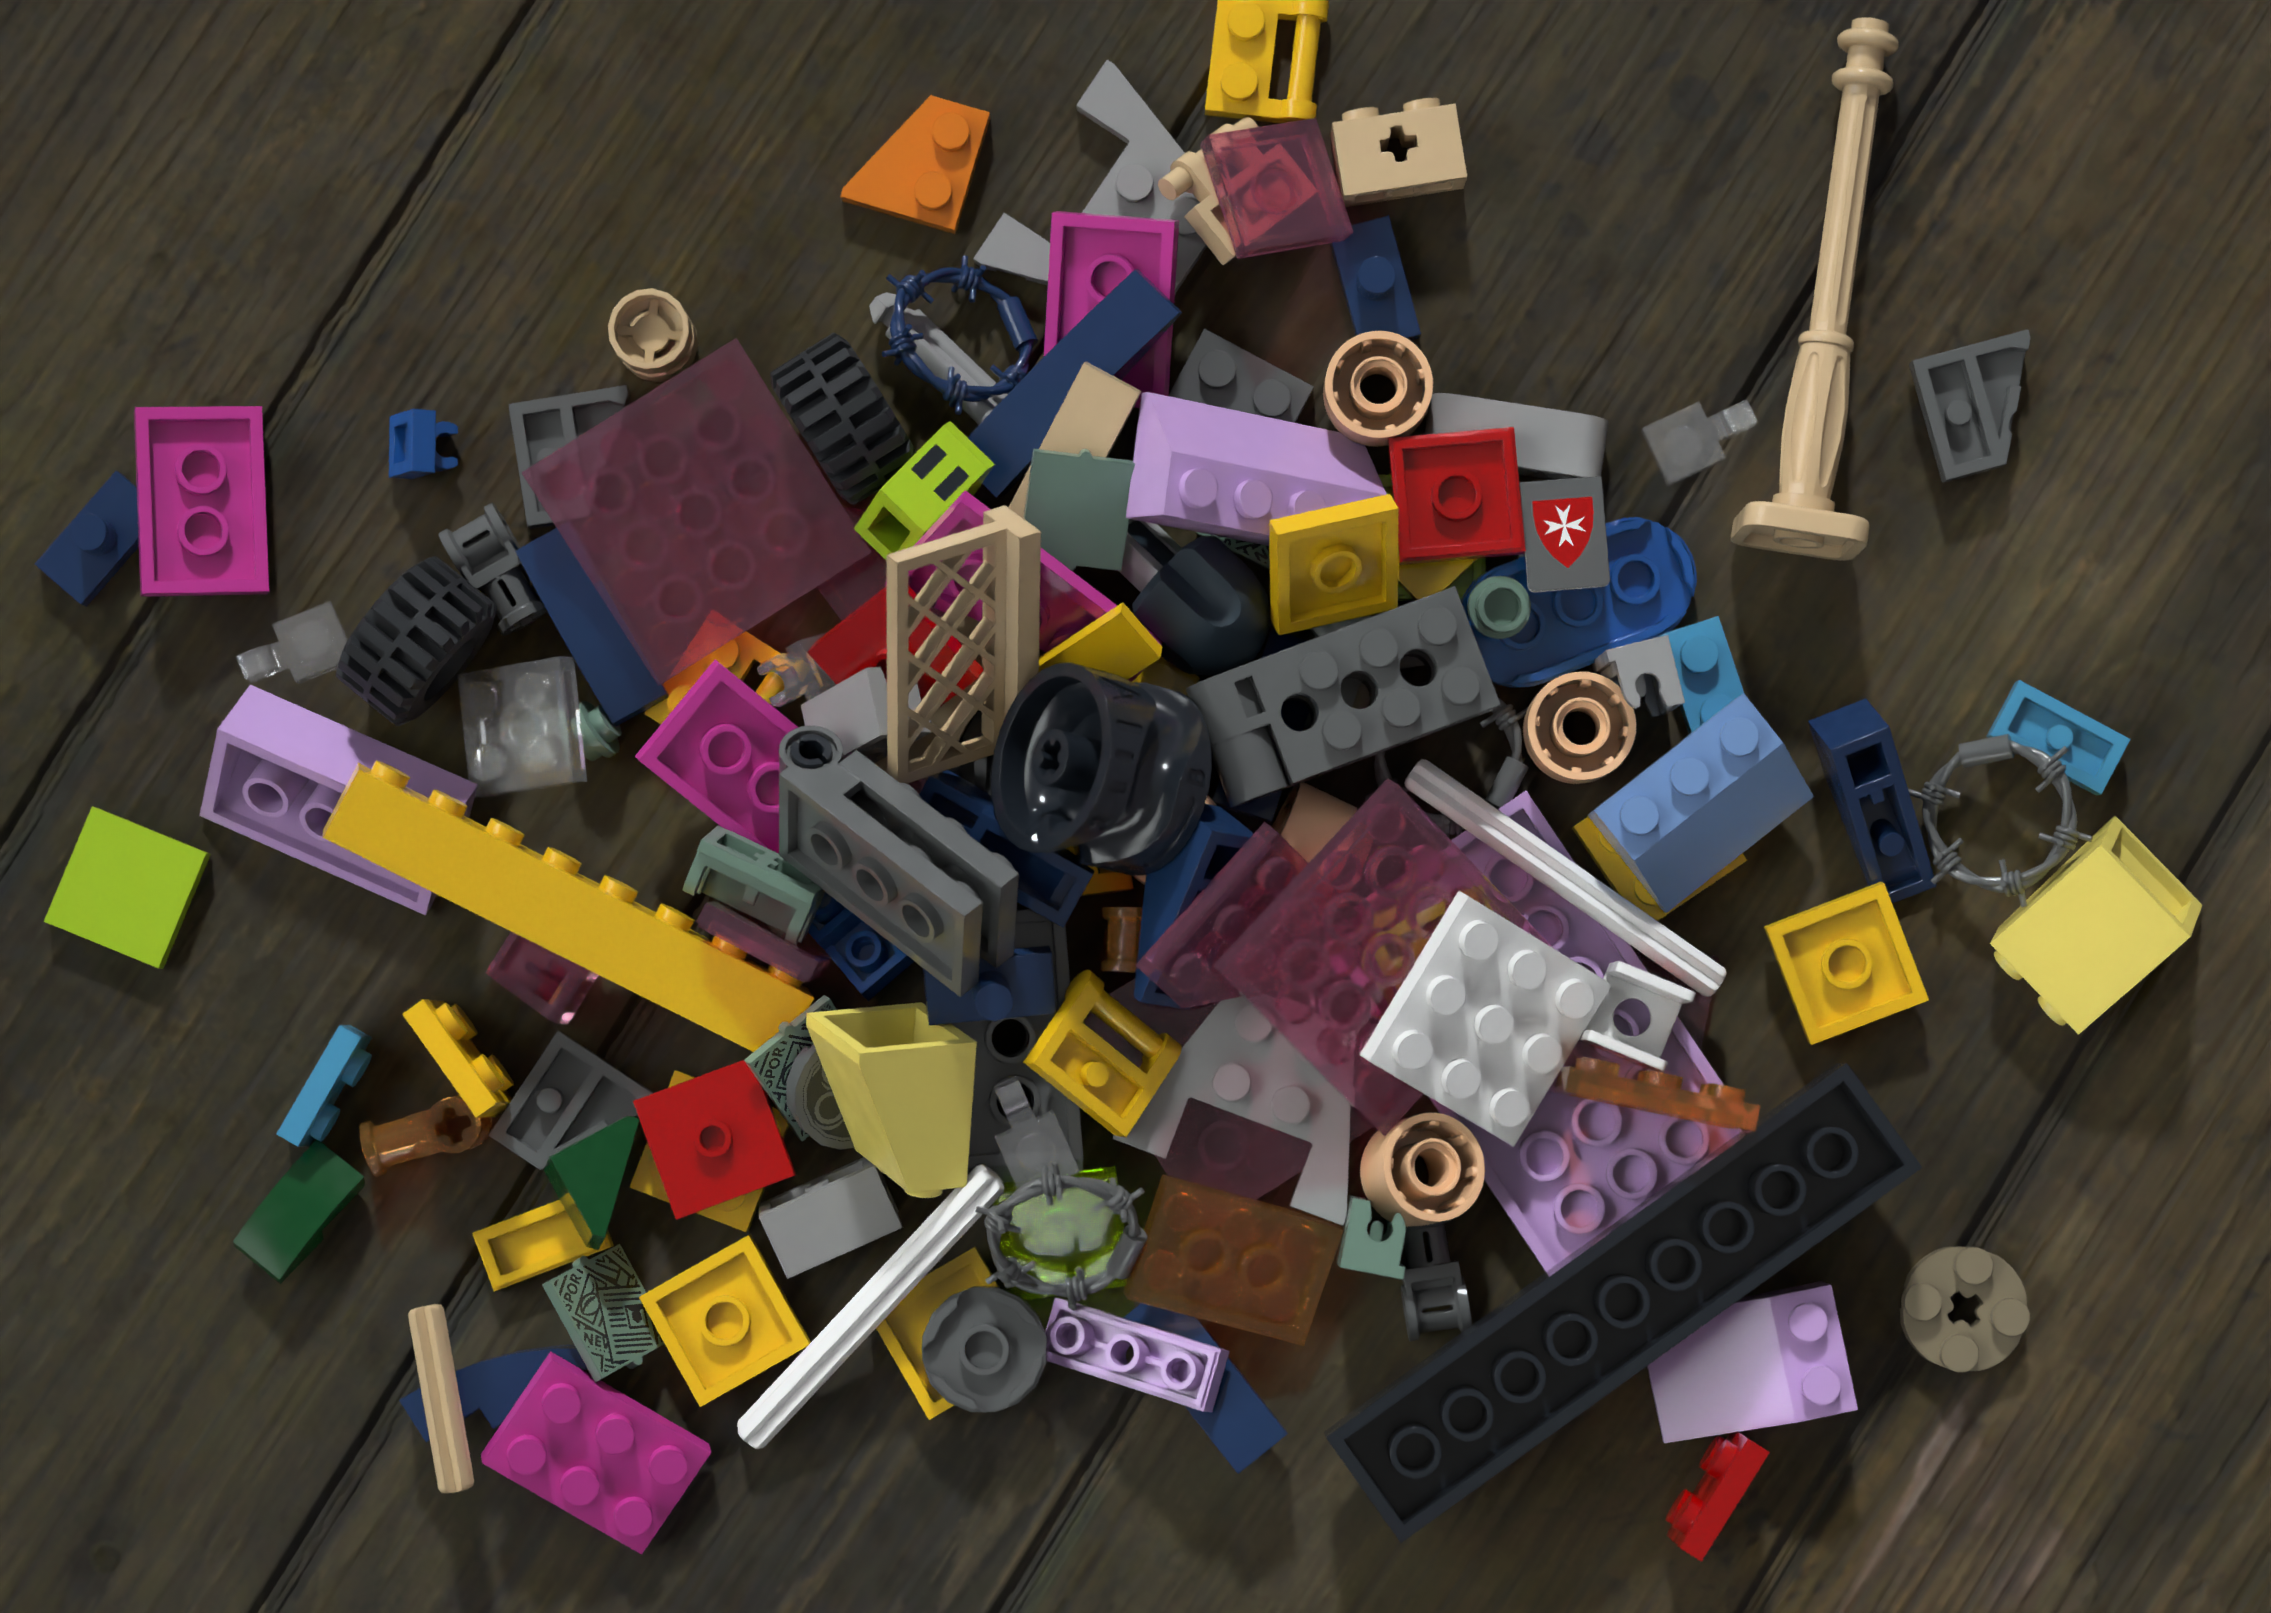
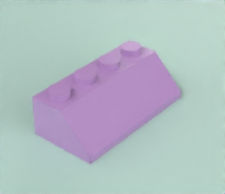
M1151 392L1141 394L1133 457L1135 467L1130 481L1126 518L1269 546V520L1386 495V491L1366 446L1348 439L1340 432Z
M250 685L217 729L200 816L426 915L437 894L324 839L323 829L358 763L372 769L376 760L386 763L410 777L406 787L428 798L433 789H436L466 804L468 808L464 816L468 818L470 817L478 784Z

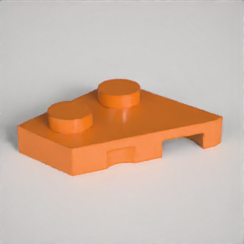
M930 95L843 187L840 196L841 200L956 234L991 119L990 112Z

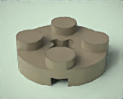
M1944 1247L1929 1253L1910 1270L1903 1286L1905 1289L1901 1297L1900 1323L1908 1342L1927 1361L1955 1372L1981 1371L2003 1361L2019 1344L2022 1333L2027 1329L2030 1321L2027 1295L2017 1273L2001 1257L1978 1247ZM1957 1292L1965 1298L1975 1295L1979 1301V1305L1974 1310L1977 1319L1970 1325L1964 1320L1952 1323L1947 1315L1954 1308L1950 1298Z

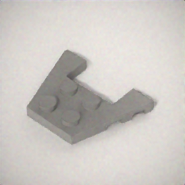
M1106 60L1077 103L1076 108L1078 112L1128 145L1082 213L1179 220L1176 294L1207 247L1184 217L1200 202L1193 193L1184 192L1175 200H1168L1160 192L1158 181L1171 172L1170 166L1172 162L1182 156L1184 152L1116 65ZM1003 213L973 258L974 263L978 266L984 265L986 269L991 271H1003L1048 286L1050 242L1006 213Z
M1235 982L1182 1047L1181 1054L1128 1136L1120 1137L1114 1135L1112 1139L1166 1159L1188 1099H1197L1310 1142L1312 1146L1290 1206L1344 1226L1347 1218L1353 1027Z

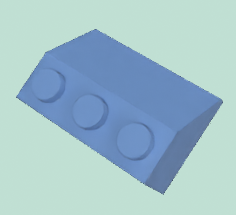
M1743 693L1587 814V816L1663 912L1667 913L1814 796L1784 743Z

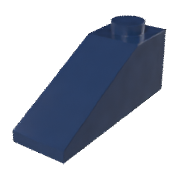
M1866 698L1809 720V727L1825 778L1868 886L1883 882L1892 904L1936 887L1937 884H1933L1931 881L1934 877L1889 725Z
M1205 804L1197 826L1182 850L1161 869L1146 875L1134 997L1141 1003L1190 1009L1260 845L1261 839L1222 807Z

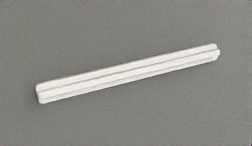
M1421 759L1407 776L1404 784L1408 790L1703 996L1710 997L1718 990L1727 974L1724 967L1431 762Z
M983 1164L976 1166L967 1176V1185L955 1188L750 1407L737 1422V1433L745 1442L755 1449L764 1448L983 1215L975 1212L976 1207L988 1209L1004 1191L1002 1179L996 1172Z

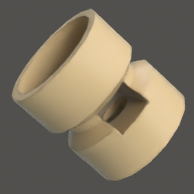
M653 288L636 290L623 297L612 310L608 323L609 341L625 366L639 378L652 382L670 381L678 377L693 363L698 348L697 331L680 302L667 292Z

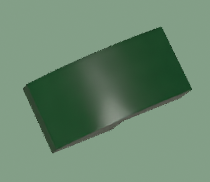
M316 1140L292 1165L258 1206L234 1239V1246L281 1284L324 1240L322 1230L365 1187L364 1176L321 1141Z

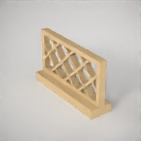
M1005 505L983 512V525L887 555V773L899 783L908 784L993 755L999 731L1009 708L1028 681L1039 673L1041 531ZM983 548V563L968 582L958 575L957 572L972 551ZM933 564L937 569L915 599L908 595V571ZM953 579L963 586L964 589L944 616L940 618L929 609ZM978 599H981L983 601L982 620L971 635L966 637L957 628ZM926 616L937 625L916 654L913 655L908 651V638L923 617ZM954 636L964 644L942 674H940L929 665L949 638ZM980 655L982 656V668L984 670L967 693L956 684L976 657ZM924 672H926L937 681L917 708L913 710L908 707V694ZM953 691L963 700L940 729L931 723L930 719L950 692ZM977 710H980L982 712L981 733L983 736L962 743L957 741V737ZM926 728L934 733L936 737L920 757L909 760V748L922 730Z

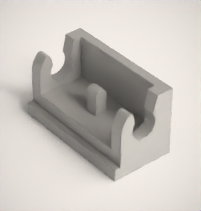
M1668 635L1607 649L1592 664L1594 673H1600L1621 688L1625 701L1632 708H1638L1640 706V698L1644 696L1643 703L1651 718L1668 714L1685 703Z
M881 667L865 668L801 705L805 726L813 725L827 728L840 738L843 745V760L856 750L873 763L887 757V681ZM917 683L908 694V707L913 710L921 702ZM924 728L915 741L932 732Z
M865 1157L759 1203V1219L787 1279L903 1228L897 1213L899 1210L883 1174Z

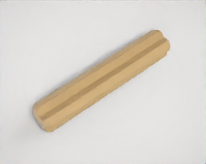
M439 1304L416 1307L409 1311L408 1319L438 1489L441 1493H455L468 1490L474 1484V1476L445 1311L442 1305Z

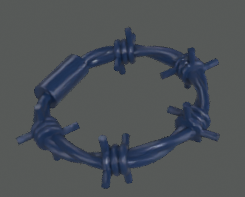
M967 255L962 256L961 269L947 267L935 270L929 274H925L924 270H920L916 276L907 275L900 282L891 274L886 277L896 287L897 294L894 303L895 310L890 322L892 338L889 340L891 350L882 351V356H895L894 365L896 366L903 361L913 374L943 394V399L950 401V407L953 408L956 405L955 414L960 415L962 412L963 401L979 402L995 395L1010 393L1027 375L1032 347L1038 343V339L1019 297L1009 296L1006 292L993 286L983 278L982 275L986 270V266L981 265L979 269L968 267ZM930 283H952L954 285L951 290L954 293L962 288L965 291L969 290V302H975L976 289L988 293L997 303L998 312L1015 350L1019 352V359L1016 364L1009 366L1004 373L994 364L990 367V370L999 377L998 383L993 386H969L965 380H960L961 375L959 373H956L954 376L955 368L952 366L948 368L947 380L936 377L915 352L917 345L914 340L923 339L924 335L923 333H910L912 325L905 324L904 310L909 303H914L920 296L929 304L934 301L924 291V287Z

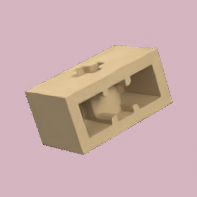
M1423 98L1405 103L1403 105L1404 112L1379 115L1378 108H1359L1343 113L1342 121L1333 122L1330 137L1342 208L1464 189L1467 171L1456 103L1441 106L1439 98ZM1399 138L1402 147L1411 148L1407 151L1405 161L1395 162V156L1392 152H1383L1388 148L1389 139Z

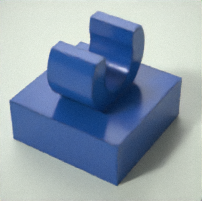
M410 409L390 416L389 478L415 479L435 473V471L439 472L456 467L458 458L442 457L436 452L437 436L449 437L458 434V426L446 421L436 423L435 410Z

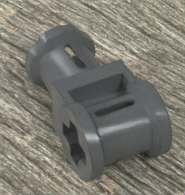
M493 502L484 507V514L456 531L451 532L445 529L438 533L443 546L462 577L496 604V615L500 620L497 629L501 636L521 630L548 612L542 600L537 599L522 573L525 569L515 552L520 546ZM505 584L516 601L515 606L504 588Z
M1451 1219L1425 1226L1406 1227L1404 1248L1407 1267L1402 1279L1401 1296L1409 1341L1419 1340L1421 1333L1459 1328L1463 1332L1472 1326L1464 1277L1460 1273L1459 1261H1451L1445 1224L1451 1221ZM1425 1231L1430 1252L1429 1261L1426 1260L1423 1232ZM1450 1305L1449 1309L1422 1312L1425 1308Z

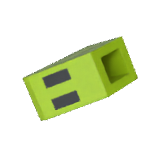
M949 421L878 491L854 527V530L887 561L888 554L913 547L965 490L974 496L995 464Z

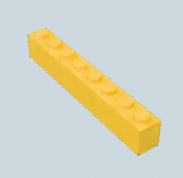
M376 760L372 769L360 763L357 764L323 829L324 839L753 1052L779 1032L780 1023L784 1021L790 1023L809 1008L814 1000L809 989L802 986L806 976L790 966L772 959L769 967L766 968L746 958L750 948L740 941L718 931L713 940L690 929L694 920L686 914L663 903L660 904L655 912L635 902L638 891L623 882L604 875L599 884L577 873L582 863L557 849L548 846L544 855H541L521 845L525 835L499 820L491 818L487 826H483L464 816L468 808L466 804L436 789H433L428 798L406 787L410 777L381 761Z

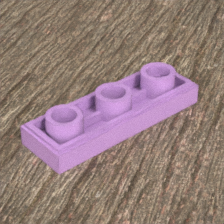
M1055 1297L1045 1331L1047 1336V1361L1200 1411H1213L1229 1355L1228 1350L1076 1303L1077 1310L1073 1311L1068 1308V1300ZM1132 1345L1134 1356L1131 1362L1128 1363L1126 1352L1129 1346Z

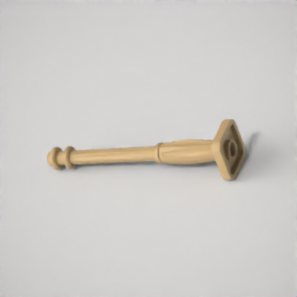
M1856 18L1852 20L1851 29L1844 30L1837 38L1838 46L1847 52L1848 55L1846 67L1837 70L1832 75V84L1842 91L1810 326L1809 331L1803 332L1798 338L1800 349L1785 410L1781 441L1779 493L1773 495L1772 502L1754 501L1746 504L1734 518L1731 542L1741 546L1842 561L1854 559L1867 546L1869 522L1863 517L1834 512L1835 502L1830 500L1844 443L1848 414L1850 353L1854 349V342L1846 335L1878 102L1879 96L1887 94L1893 88L1892 77L1883 72L1884 59L1896 53L1899 48L1897 38L1888 33L1889 24L1880 19Z

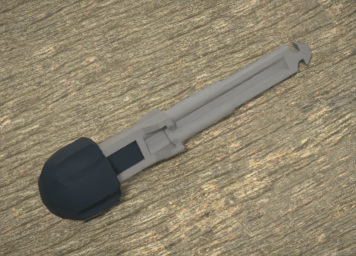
M886 292L876 296L869 307L873 323L883 322L888 327L885 336L891 339L890 322L895 310L896 295ZM906 307L904 318L906 325H912L910 333H923L924 335L923 339L914 340L917 345L915 352L936 377L947 380L948 368L952 366L955 368L954 376L956 373H959L961 375L960 380H965L969 386H993L996 384L986 372L921 310L917 309L914 311ZM1008 393L995 395L979 402L963 401L962 409L979 426ZM1129 519L1122 569L1119 572L1141 592L1132 604V613L1143 626L1153 632L1163 642L1161 656L1167 662L1188 674L1216 676L1254 660L1263 647L1272 622L1267 593L1253 571L1217 536H1201L1182 548L1157 524Z

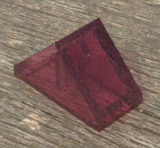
M510 932L485 972L544 1017L557 1024H568L599 976L513 932Z

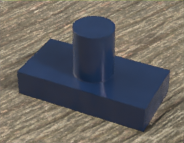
M1389 215L1329 231L1328 237L1355 336L1370 331H1388L1399 334L1410 341L1420 338L1421 331Z
M115 471L35 563L40 570L81 605L87 607L139 547L137 486L122 473Z
M1050 946L1014 949V955L998 968L993 967L980 957L978 984L961 997L924 969L929 1025L983 1020L998 1021L1004 1018L1056 1014Z

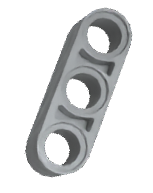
M1433 393L1428 407L1424 435L1514 427L1518 475L1557 480L1601 476L1609 422L1604 418L1582 413L1457 394Z

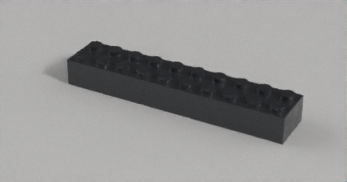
M1836 1063L1324 1431L1325 1437L1402 1543L1923 1167L1847 1063Z

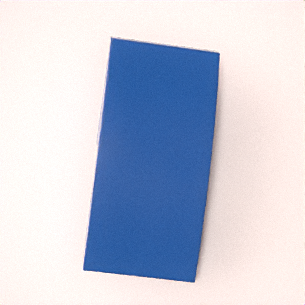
M825 892L808 933L827 952L861 995L869 1001L914 961Z

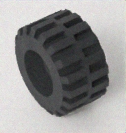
M835 332L770 372L771 386L840 497L853 506L880 490L916 453L914 446L851 345L846 339Z
M436 556L428 558L403 573L368 610L342 650L336 670V677L395 726H401L426 712L459 678L489 635L497 606Z

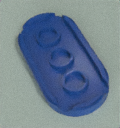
M1628 517L1605 524L1610 582L1605 587L1531 592L1527 586L1525 556L1494 567L1480 575L1468 587L1461 599V603L1491 681L1507 687L1536 686L1595 663V659L1607 649L1660 637L1659 635L1671 631L1686 614V609L1690 605L1691 597L1694 596L1697 583L1695 562L1686 543L1675 532L1657 522L1639 517ZM1489 577H1510L1518 581L1529 595L1531 602L1529 620L1525 627L1514 636L1503 639L1486 637L1474 628L1469 619L1467 611L1469 596L1478 583Z

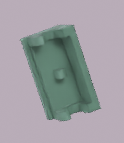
M720 825L701 839L682 890L693 896L696 893H704L785 932L784 939L795 945L797 942L801 943L806 938L825 894L823 889L780 857L779 853L735 832L724 829Z
M1348 1195L1347 1218L1344 1226H1342L1336 1263L1341 1268L1403 1279L1405 1266L1400 1263L1406 1227L1402 1215L1396 1213L1392 1222L1386 1220L1387 1228L1384 1234L1382 1222H1372L1368 1235L1367 1226L1371 1221V1201L1363 1197Z

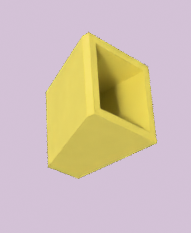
M2113 816L2093 835L2092 842L2087 841L2026 900V907L2020 906L1998 927L1990 944L1996 949L1994 957L2001 968L2015 980L2019 981L2024 978L2040 995L2038 1002L2044 1012L2061 1026L2068 1023L2079 1035L2191 937L2202 904L2116 816Z
M922 1002L807 1013V1029L855 1150L911 1196L933 1198L940 1196L943 1193V1189L965 1187L968 1176L977 1042L953 1024L929 1025L927 1008Z

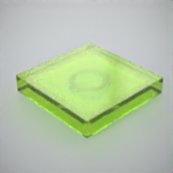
M1116 1166L1061 1173L1062 1175L1077 1178L1099 1179L1110 1183L1111 1178H1115L1118 1185ZM1041 1177L1003 1183L1004 1191L993 1203V1206H999L1009 1199L1023 1184ZM1077 1187L1064 1189L1062 1201H1058L1056 1195L1052 1196L1054 1203L1052 1206L1047 1205L1046 1196L1043 1193L1016 1205L1012 1210L1013 1219L1010 1225L1021 1227V1232L1019 1234L1007 1231L1002 1234L1000 1240L1001 1251L1007 1259L1016 1257L1017 1262L1023 1267L1034 1260L1036 1266L1027 1271L1026 1274L1052 1285L1065 1283L1067 1277L1072 1279V1277L1076 1276V1267H1081L1084 1270L1085 1279L1107 1270V1263L1125 1228L1124 1223L1121 1222L1120 1215L1113 1213L1109 1207L1105 1206L1098 1212L1093 1210V1207L1104 1199ZM1130 1274L1127 1279L1115 1278L1113 1282L1103 1289L1133 1285L1132 1275ZM1016 1286L1006 1288L1007 1291L1021 1296L1024 1300L1057 1296L1053 1294L1030 1293Z

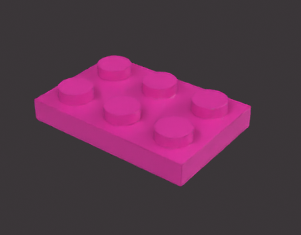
M1062 211L1052 212L1044 356L1135 269H1138L1174 304L1179 220ZM1173 324L1122 379V381L1142 391L1141 394L1151 392L1165 396L1169 395ZM1141 394L1134 408H1140Z
M262 406L135 407L134 429L141 597L268 594L269 572Z
M715 659L635 757L722 828L735 832L779 853V745L783 737L791 730L798 728V726Z
M550 1351L481 1453L482 1464L642 1555L711 1454L709 1443L601 1380L595 1382L589 1373Z

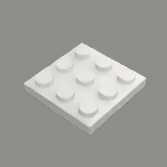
M1458 891L1359 1055L1514 1147L1612 984L1473 898Z

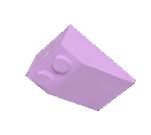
M1822 1281L1742 1297L1647 1366L1663 1443L1797 1423L1858 1410L1832 1286Z

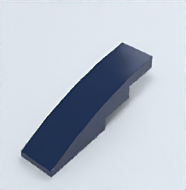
M1138 269L1130 273L1062 338L968 437L995 464L982 484L996 498L1004 497L1029 469L1033 448H1040L1084 362H1088L1122 380L1182 314Z

